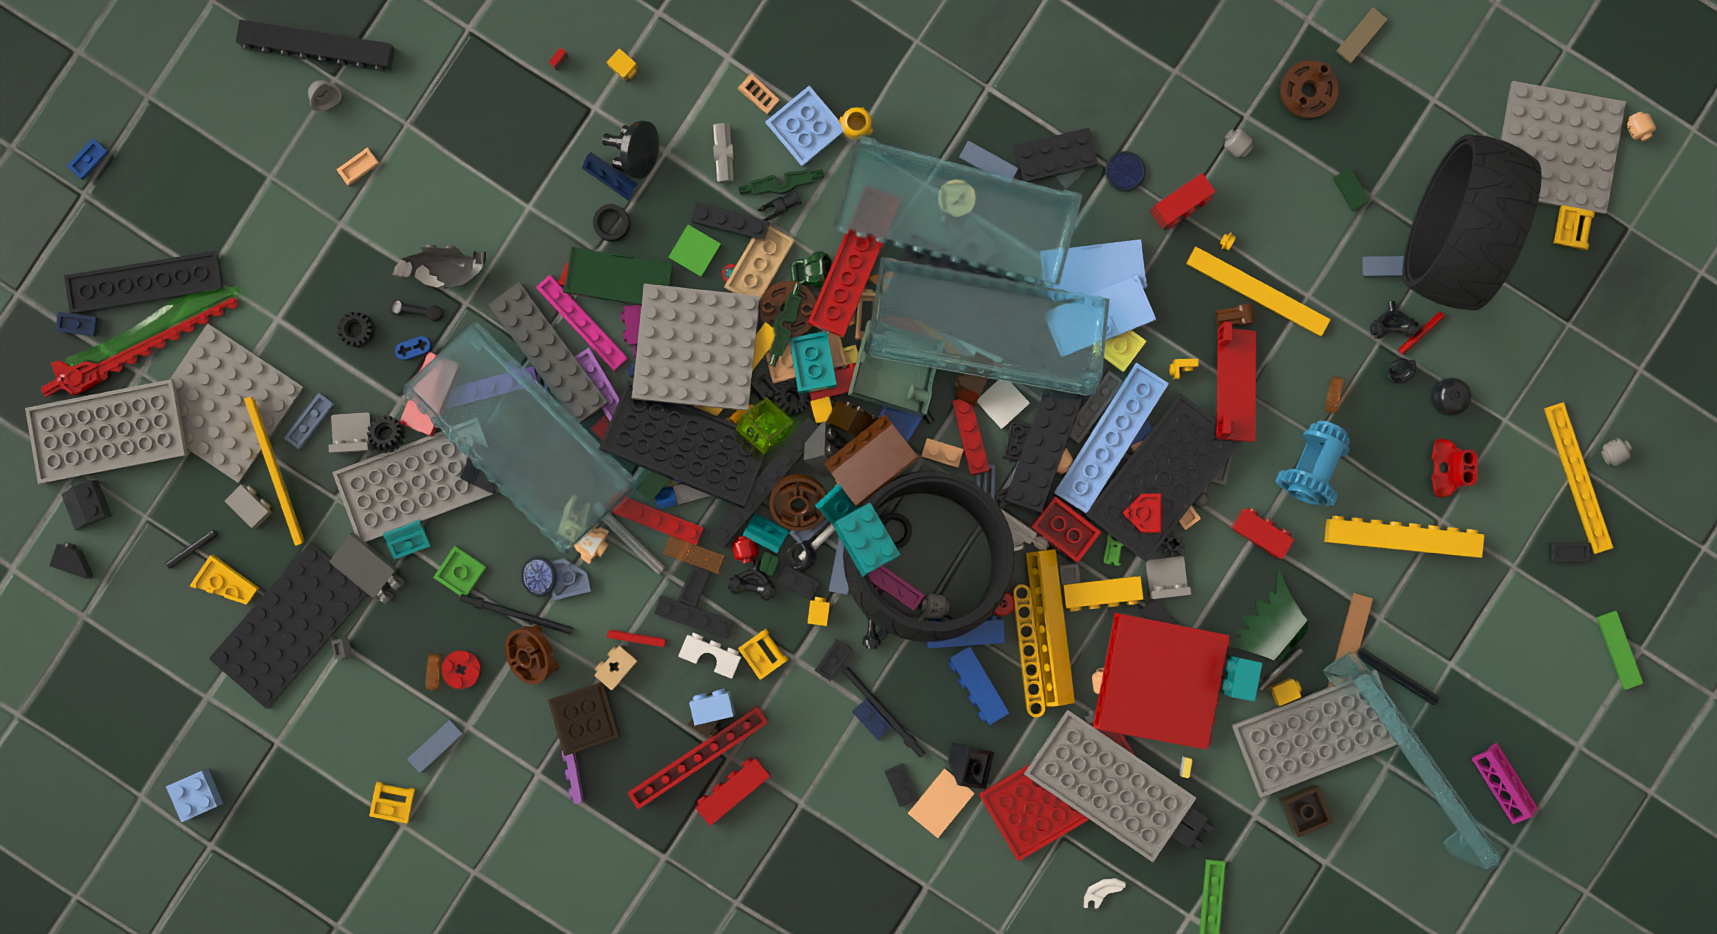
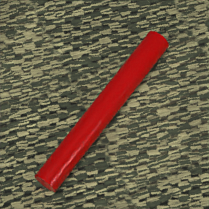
M1441 311L1438 312L1418 333H1415V337H1411L1398 349V352L1404 355L1435 327L1445 315Z

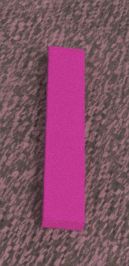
M551 275L536 287L614 372L629 359L569 294L563 293V288Z

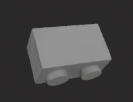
M240 485L225 502L251 528H258L273 513L269 509L271 506L263 498L260 500L255 495L257 491L252 486Z

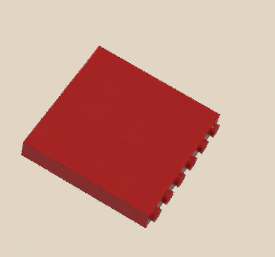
M1115 613L1093 728L1207 750L1212 740L1211 729L1215 723V708L1219 703L1218 692L1223 683L1222 671L1226 666L1225 656L1230 646L1229 635Z

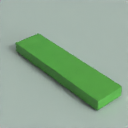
M1617 611L1596 617L1623 690L1643 684Z
M1206 859L1199 934H1220L1226 861Z

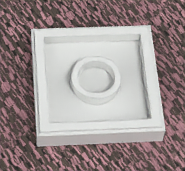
M1005 375L982 394L977 401L979 406L1000 429L1030 404Z

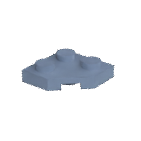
M565 558L551 561L557 575L556 585L552 590L553 600L592 591L586 571ZM545 563L549 584L551 586L553 581L552 571L548 564Z

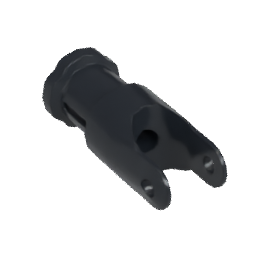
M793 189L791 193L784 197L779 196L762 205L757 210L763 211L769 207H775V211L763 219L770 221L788 212V209L797 204L802 205V202L796 190Z

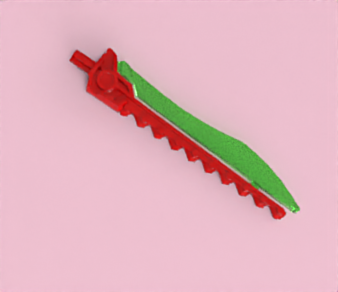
M237 286L223 287L221 290L180 297L168 302L156 313L128 331L76 355L66 357L65 362H52L51 366H53L57 379L42 386V393L45 397H48L64 389L73 396L79 395L99 384L102 380H106L109 376V371L120 372L123 369L124 363L135 364L138 355L149 356L152 353L153 347L164 348L166 340H178L181 337L180 332L192 333L197 323L206 325L210 321L209 316L221 317L224 313V308L235 309L238 306V299L236 297L230 298L210 309L209 307L240 292V288ZM200 311L202 312L98 364L86 361L89 359L98 362Z

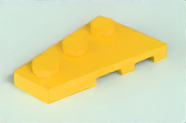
M213 554L209 556L190 584V587L206 590V592L215 593L246 605L250 603L259 590V587Z

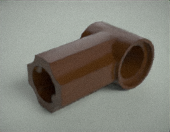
M1242 304L1235 308L1216 310L1217 326L1220 327L1224 322H1232V325L1255 323L1253 304Z

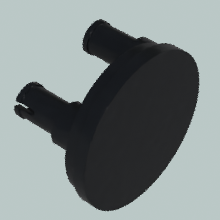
M641 120L634 122L630 126L624 125L619 136L608 133L603 135V137L608 138V140L602 139L603 145L616 147L620 150V158L616 157L613 159L612 167L624 170L631 177L642 179L651 172L659 151L658 132L653 123Z

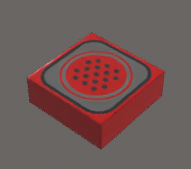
M559 48L550 59L549 64L557 71L568 57V54L562 48Z

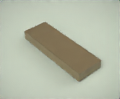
M1373 7L1335 52L1350 64L1388 19Z

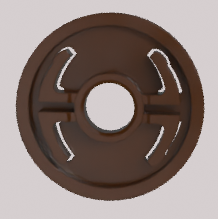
M1302 61L1293 65L1285 73L1280 83V98L1284 107L1291 114L1302 119H1315L1324 115L1333 107L1338 97L1339 86L1329 64L1326 66L1327 63L1318 61ZM1304 84H1311L1315 88L1314 96L1306 97L1302 93V86Z
M782 281L774 284L764 293L760 302V317L763 324L766 322L773 327V321L781 312L787 295L792 293L794 283L798 282ZM802 285L801 292L799 293L801 301L796 321L794 323H782L783 328L791 331L790 338L803 336L813 327L808 325V320L816 300L812 292L804 285Z
M804 474L786 476L777 482L771 491V514L781 526L789 530L804 531L818 525L825 517L815 505L827 495L826 490L818 480ZM795 499H802L806 502V506L795 508L791 503Z
M536 624L533 627L524 626L509 634L505 643L506 659L513 673L521 681L535 685L547 680L554 671L559 670V663L554 659L552 647L547 638L542 634V628Z

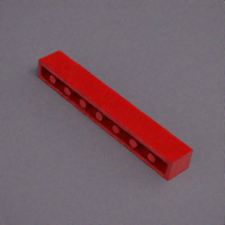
M759 705L714 734V736L709 737L628 792L629 797L637 809L643 807L766 725L769 720Z

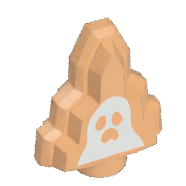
M590 526L584 528L574 541L576 550L582 554L581 559L590 564L596 555L600 558L602 557L609 545L605 542L609 533L608 530L601 527L595 529Z

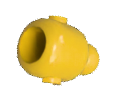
M864 107L850 108L839 119L843 133L851 140H863L868 135L871 136L874 130L871 129V116Z

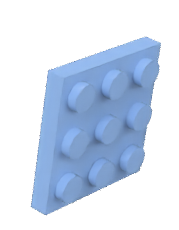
M810 86L765 122L801 167L843 134L839 120Z

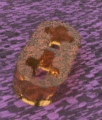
M1332 376L1325 405L1326 412H1337L1343 385V378Z
M430 653L428 656L426 690L436 691L438 688L440 654Z

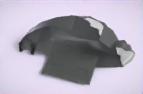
M425 245V247H421L423 252L400 259L394 268L393 276L397 278L402 277L403 279L414 277L427 286L440 287L445 285L444 289L461 287L472 281L481 271L486 262V252L474 251L473 257L462 254L453 245H446L445 248H437L436 245Z

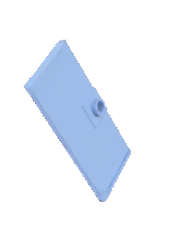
M1141 239L1040 252L1044 293L1051 296L1052 299L1089 295L1135 275L1140 277L1143 289H1147Z
M1138 275L1046 311L1043 317L1061 358L1156 321Z

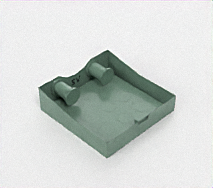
M875 320L867 321L848 395L913 416L921 417L926 415L932 395L934 375L941 359L945 341L909 332Z

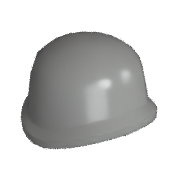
M317 80L308 89L310 106L314 111L328 110L341 101L342 93L336 85L326 80Z

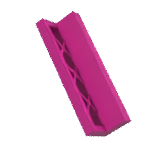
M884 566L868 574L872 583L912 611L915 610L925 596Z
M1498 743L1491 745L1485 752L1472 757L1473 762L1512 824L1531 818L1535 814L1538 807ZM1487 757L1490 762V768L1484 766L1479 759ZM1492 774L1499 776L1500 784L1493 782L1491 779ZM1502 790L1510 794L1511 800L1503 798L1501 795ZM1512 807L1519 809L1522 815L1515 817L1511 811Z

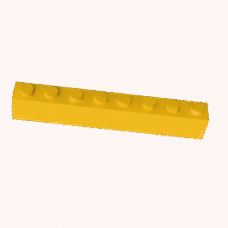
M1332 516V519H1326L1324 542L1476 558H1482L1484 534H1478V530L1466 529V533L1459 532V528L1447 527V531L1440 530V526L1428 525V529L1421 528V524L1409 523V527L1401 526V522H1390V525L1382 524L1383 521L1371 520V523H1365L1362 518H1352L1351 521H1345L1342 516Z
M1056 549L1026 553L1045 707L1075 703Z

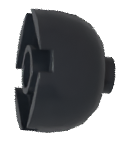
M1450 377L1442 379L1435 384L1431 394V401L1439 413L1453 416L1461 414L1468 408L1471 403L1472 394L1466 382L1459 378Z

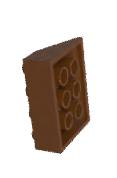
M884 414L836 454L831 456L824 464L858 508L879 489L916 462L919 457Z

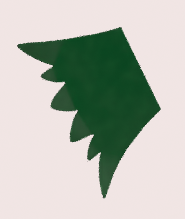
M1278 570L1277 595L1269 590L1271 604L1256 599V608L1259 616H1242L1249 630H1236V633L1242 637L1229 639V647L1258 654L1274 661H1283L1307 633L1308 620L1298 608L1285 584L1283 576Z

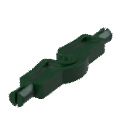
M810 169L784 173L785 183L783 185L778 184L775 175H770L762 179L750 181V185L739 187L740 195L752 192V195L767 192L783 194L791 191L796 186L811 184L813 179L824 178L823 169L811 172Z
M794 283L792 293H789L786 297L782 312L775 318L773 324L774 337L769 353L772 354L769 366L776 367L778 358L783 356L791 336V331L783 328L782 323H794L796 321L801 297H799L801 284Z

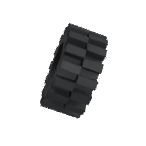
M356 311L348 312L347 315L344 314L343 318L338 321L340 324L337 325V334L340 336L341 341L352 347L365 346L367 342L371 341L370 338L374 336L373 322L363 313ZM354 322H359L363 327L362 333L357 337H353L349 333V326Z
M793 380L785 381L774 392V407L778 406L776 410L778 412L782 410L781 415L783 416L788 414L787 417L791 418L792 415L797 417L810 403V394H799L797 381L794 383ZM786 393H793L797 397L798 403L796 405L790 404L786 400Z
M385 415L382 416V419L379 417L375 418L377 422L372 421V427L368 426L370 431L367 432L369 442L379 452L387 453L388 450L394 452V447L399 449L398 444L402 445L404 442L401 439H405V430L396 418H392L389 415L388 418ZM388 428L393 430L392 435L388 439H380L382 431Z

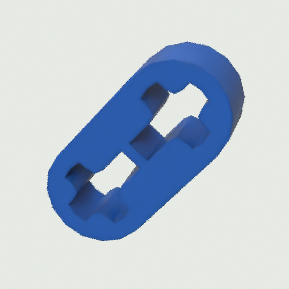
M416 337L399 343L395 347V354L401 360H409L430 352L432 343L426 337ZM421 340L427 343L425 350L421 348L415 349V346L420 345ZM403 346L406 349L412 348L411 351L406 352L407 356L400 354Z

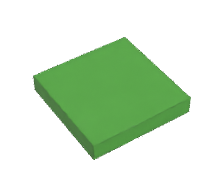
M687 225L668 258L702 277L721 244Z
M454 546L433 578L460 596L461 594L469 595L487 569V566L459 547Z

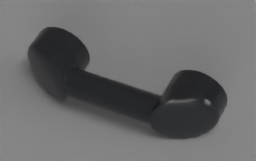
M393 300L389 305L390 312L396 316L402 315L404 312L425 315L434 322L440 321L443 317L442 309L435 305L424 308L405 305L400 300Z

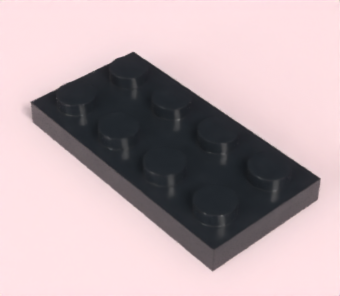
M1089 128L1014 146L1023 184L1098 166Z

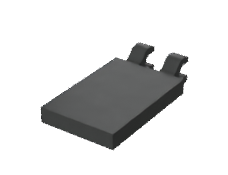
M353 532L349 534L329 561L330 564L373 599L378 595L380 601L384 604H387L394 596L392 592L384 587L386 583L389 582L390 586L397 590L405 582L395 574L397 568Z

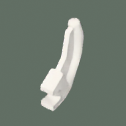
M1112 878L1103 879L1093 884L1086 891L1083 907L1088 908V902L1093 900L1095 902L1094 907L1098 908L1108 893L1122 891L1126 887V883Z

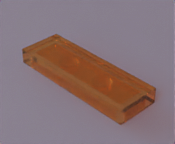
M672 536L669 537L663 553L717 574L724 555Z

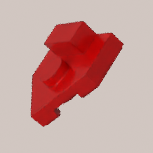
M1141 494L1123 514L1142 533H1162V494Z

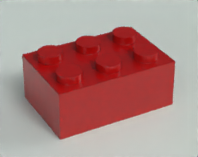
M1201 173L1154 205L1150 212L1162 230L1166 227L1171 229L1181 221L1180 218L1182 216L1187 218L1197 210L1196 207L1198 205L1202 208L1213 199L1212 195L1216 191L1204 174Z
M1053 497L1043 513H1040L1030 526L1031 529L1075 563L1079 562L1101 533V531L1057 497Z

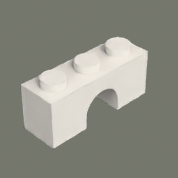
M693 633L692 635H687L678 657L697 664L703 653H711L717 659L714 672L732 679L742 656L738 655L739 651L732 648L725 650L720 648V643L713 640L708 643L703 640V636Z

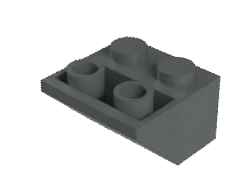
M826 421L822 422L805 442L804 461L823 477L832 475L824 462L846 445L845 438Z

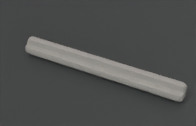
M596 503L592 507V511L657 574H661L665 570V566L600 503Z

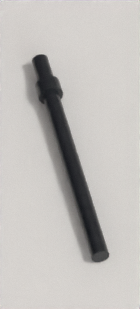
M464 594L460 596L459 601L474 605V608L477 609L484 608L570 635L573 627L484 601V598L478 596L476 598Z
M847 667L843 673L904 740L903 743L921 758L925 752L916 743L917 740L914 736L906 732L853 671Z

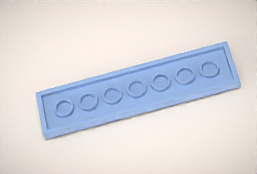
M1135 363L1057 486L1054 494L1087 513L1169 383L1138 363Z

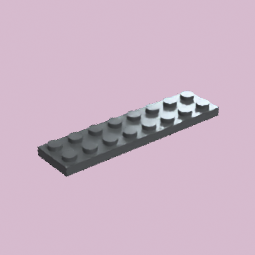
M520 282L489 304V307L577 426L608 404V401Z

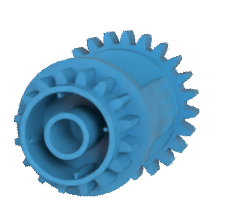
M1317 421L1316 424H1311L1309 430L1304 431L1302 436L1307 443L1296 469L1279 471L1275 480L1276 484L1300 501L1325 507L1334 506L1338 495L1334 492L1329 481L1340 456H1347L1350 451L1348 447L1350 443V438L1347 437L1348 432L1326 421Z

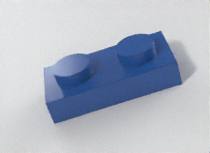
M93 138L67 167L80 179L84 180L105 158L109 151Z

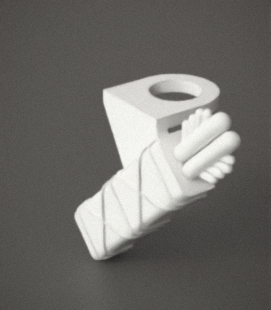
M1001 509L1012 533L1014 551L1023 549L1024 541L1028 544L1033 542L1034 547L1039 548L1041 551L1047 550L1049 544L1045 538L1036 536L1037 532Z

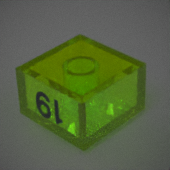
M766 397L741 416L736 430L759 451L765 454L788 436L794 421Z

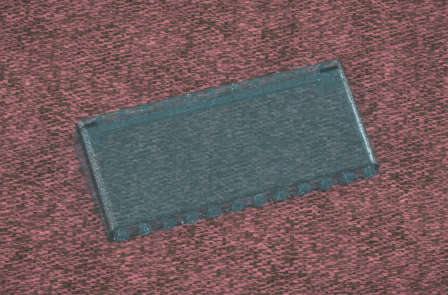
M857 136L834 226L838 227L837 231L843 233L853 231L856 232V236L862 238L872 236L875 237V241L886 243L887 240L894 242L893 246L904 248L906 245L912 247V251L918 253L928 251L931 252V256L942 258V255L950 257V261L960 263L961 260L966 261L968 266L979 268L980 265L985 266L987 271L998 273V270L1004 271L1006 276L1016 278L1017 275L1023 276L1025 281L1035 283L1038 280L1043 282L1044 286L1054 288V285L1060 284L1083 194L1065 189L1059 191L878 143L876 142L877 139Z
M881 257L865 352L867 355L876 358L1075 394L1093 395L1096 393L1103 373L1110 299L1086 295L1080 292L1075 293L1063 289L1048 288L1042 285H1031L1025 282L1009 281L987 275H976L969 272L954 271L949 268L943 269L931 265Z
M477 322L469 325L403 386L405 397L410 401L413 400L417 404L418 410L422 414L426 413L431 418L432 424L437 428L440 427L444 431L445 437L451 442L454 441L458 445L459 451L463 455H468L472 459L473 465L477 469L481 468L486 473V478L492 483L495 482L499 486L500 492L506 497L509 496L514 506L518 510H522L526 514L527 519L532 524H536L540 528L541 533L545 537L550 538L554 542L555 547L566 555L633 494L637 486L633 476L610 454L599 450L600 444Z
M1347 652L1322 670L1334 687L1346 679L1354 682L1458 831L1443 842L1453 858L1488 873L1498 867L1501 862L1499 852L1361 657L1355 652Z

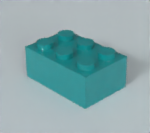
M871 503L839 519L833 525L862 577L900 556L898 549Z
M1229 655L1224 668L1226 675L1225 678H1222L1223 683L1220 688L1222 693L1230 697L1255 702L1262 663Z

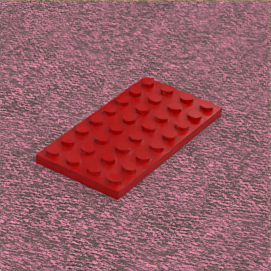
M1097 729L1135 755L1123 734ZM1030 763L979 793L980 798L1017 861L1022 860L1089 820V818L1024 775Z

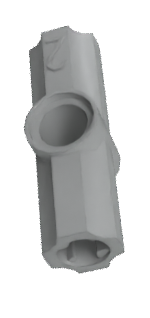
M730 123L714 124L715 145H713L714 161L716 162L717 182H734L733 144H731Z

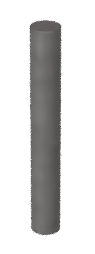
M1297 647L1258 685V689L1261 692L1267 689L1303 653V650Z

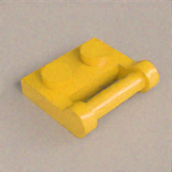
M1560 206L1553 244L1588 250V236L1591 220L1594 218L1595 212L1570 206ZM1580 216H1582L1584 220L1580 241H1576Z
M767 628L738 648L760 680L789 660L786 655L783 656L773 642ZM763 639L777 659L776 662H771L757 641Z
M377 781L369 816L409 823L416 789L384 785L383 782ZM381 793L407 797L406 802L381 798Z

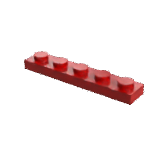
M616 493L613 494L607 509L609 512L694 545H698L704 527Z

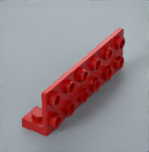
M1224 322L1218 328L1217 439L1254 442L1256 331L1232 329V322Z

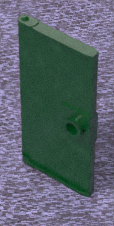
M571 247L563 293L642 306L644 284L669 286L673 263Z

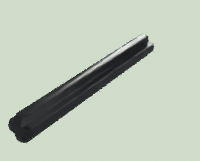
M1364 648L1357 650L1355 656L1428 703L1432 705L1438 703L1440 699L1438 695Z

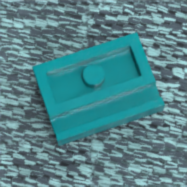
M755 513L743 536L777 553L789 530Z
M420 519L383 533L394 560L431 546Z

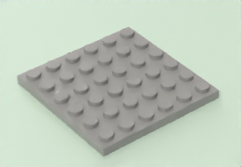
M1516 81L1511 82L1501 140L1523 149L1539 161L1542 181L1538 203L1559 207L1564 205L1594 211L1597 214H1607L1626 101Z
M644 284L632 399L748 411L760 296Z
M208 323L170 378L175 380L186 448L238 483H241L262 452L244 399L255 397L270 440L305 388Z

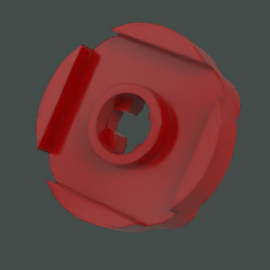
M464 650L452 652L442 663L443 678L448 685L455 689L469 688L479 679L481 663L478 657L471 652ZM459 664L467 668L464 670V675L457 673Z

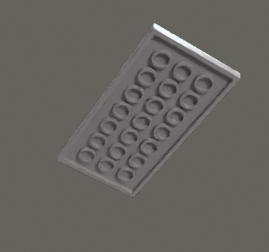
M174 379L25 408L38 484L187 456Z
M478 418L435 433L433 437L427 436L403 445L399 449L395 448L393 449L394 452L387 451V453L379 454L332 472L354 533L364 542H368L383 536V533L419 519L420 521L427 520L493 495V493L460 479L475 443L489 449ZM502 482L500 483L496 493L504 491Z
M1375 669L1231 725L1260 798L1404 742L1379 675Z
M1066 710L1024 772V775L1151 862H1154L1196 800L1195 796L1069 710Z

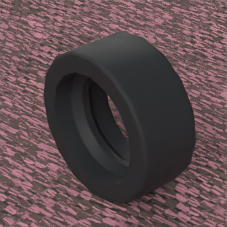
M606 204L595 212L593 227L603 240L616 242L628 234L630 219L626 211L620 206ZM608 212L618 213L623 220L621 230L615 234L605 233L600 226L602 216Z
M888 513L880 519L883 525L889 520L896 519L903 523L905 527L904 537L898 542H893L896 548L899 549L910 540L912 526L904 515Z

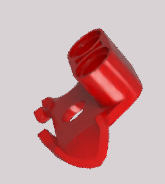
M1436 439L1432 453V460H1434L1432 483L1435 496L1438 498L1447 497L1453 494L1456 488L1474 485L1477 481L1478 465L1476 452L1470 449L1462 450L1456 448V445L1447 439ZM1442 462L1448 466L1446 473H1442L1439 469Z

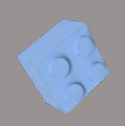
M724 688L713 691V695L706 696V693L694 695L693 700L689 702L694 725L733 717L735 710L730 691L726 692Z
M209 769L202 770L166 786L181 822L223 804Z

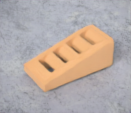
M750 74L737 88L766 114L780 101L753 74ZM753 82L754 85L748 91L746 89L747 86ZM757 87L760 88V90L756 93V95L753 96V95H752L753 91H754ZM764 92L766 95L759 101L758 98ZM770 97L772 100L765 107L763 104Z

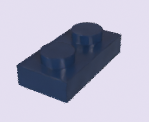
M58 312L55 331L96 337L98 317Z
M867 699L852 711L877 740L892 728Z

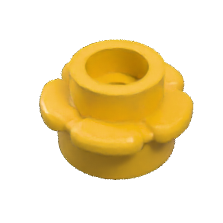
M1232 232L1229 235L1224 234L1220 242L1223 245L1222 249L1225 248L1229 251L1236 237L1231 235Z

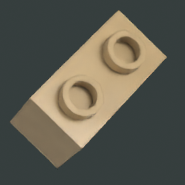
M622 645L618 648L614 646L607 654L609 656L608 660L605 663L601 661L595 668L597 673L594 676L610 690L615 689L638 661ZM611 662L619 663V665L617 666L619 668V671L617 669L614 671L611 670V668L613 667L611 665Z

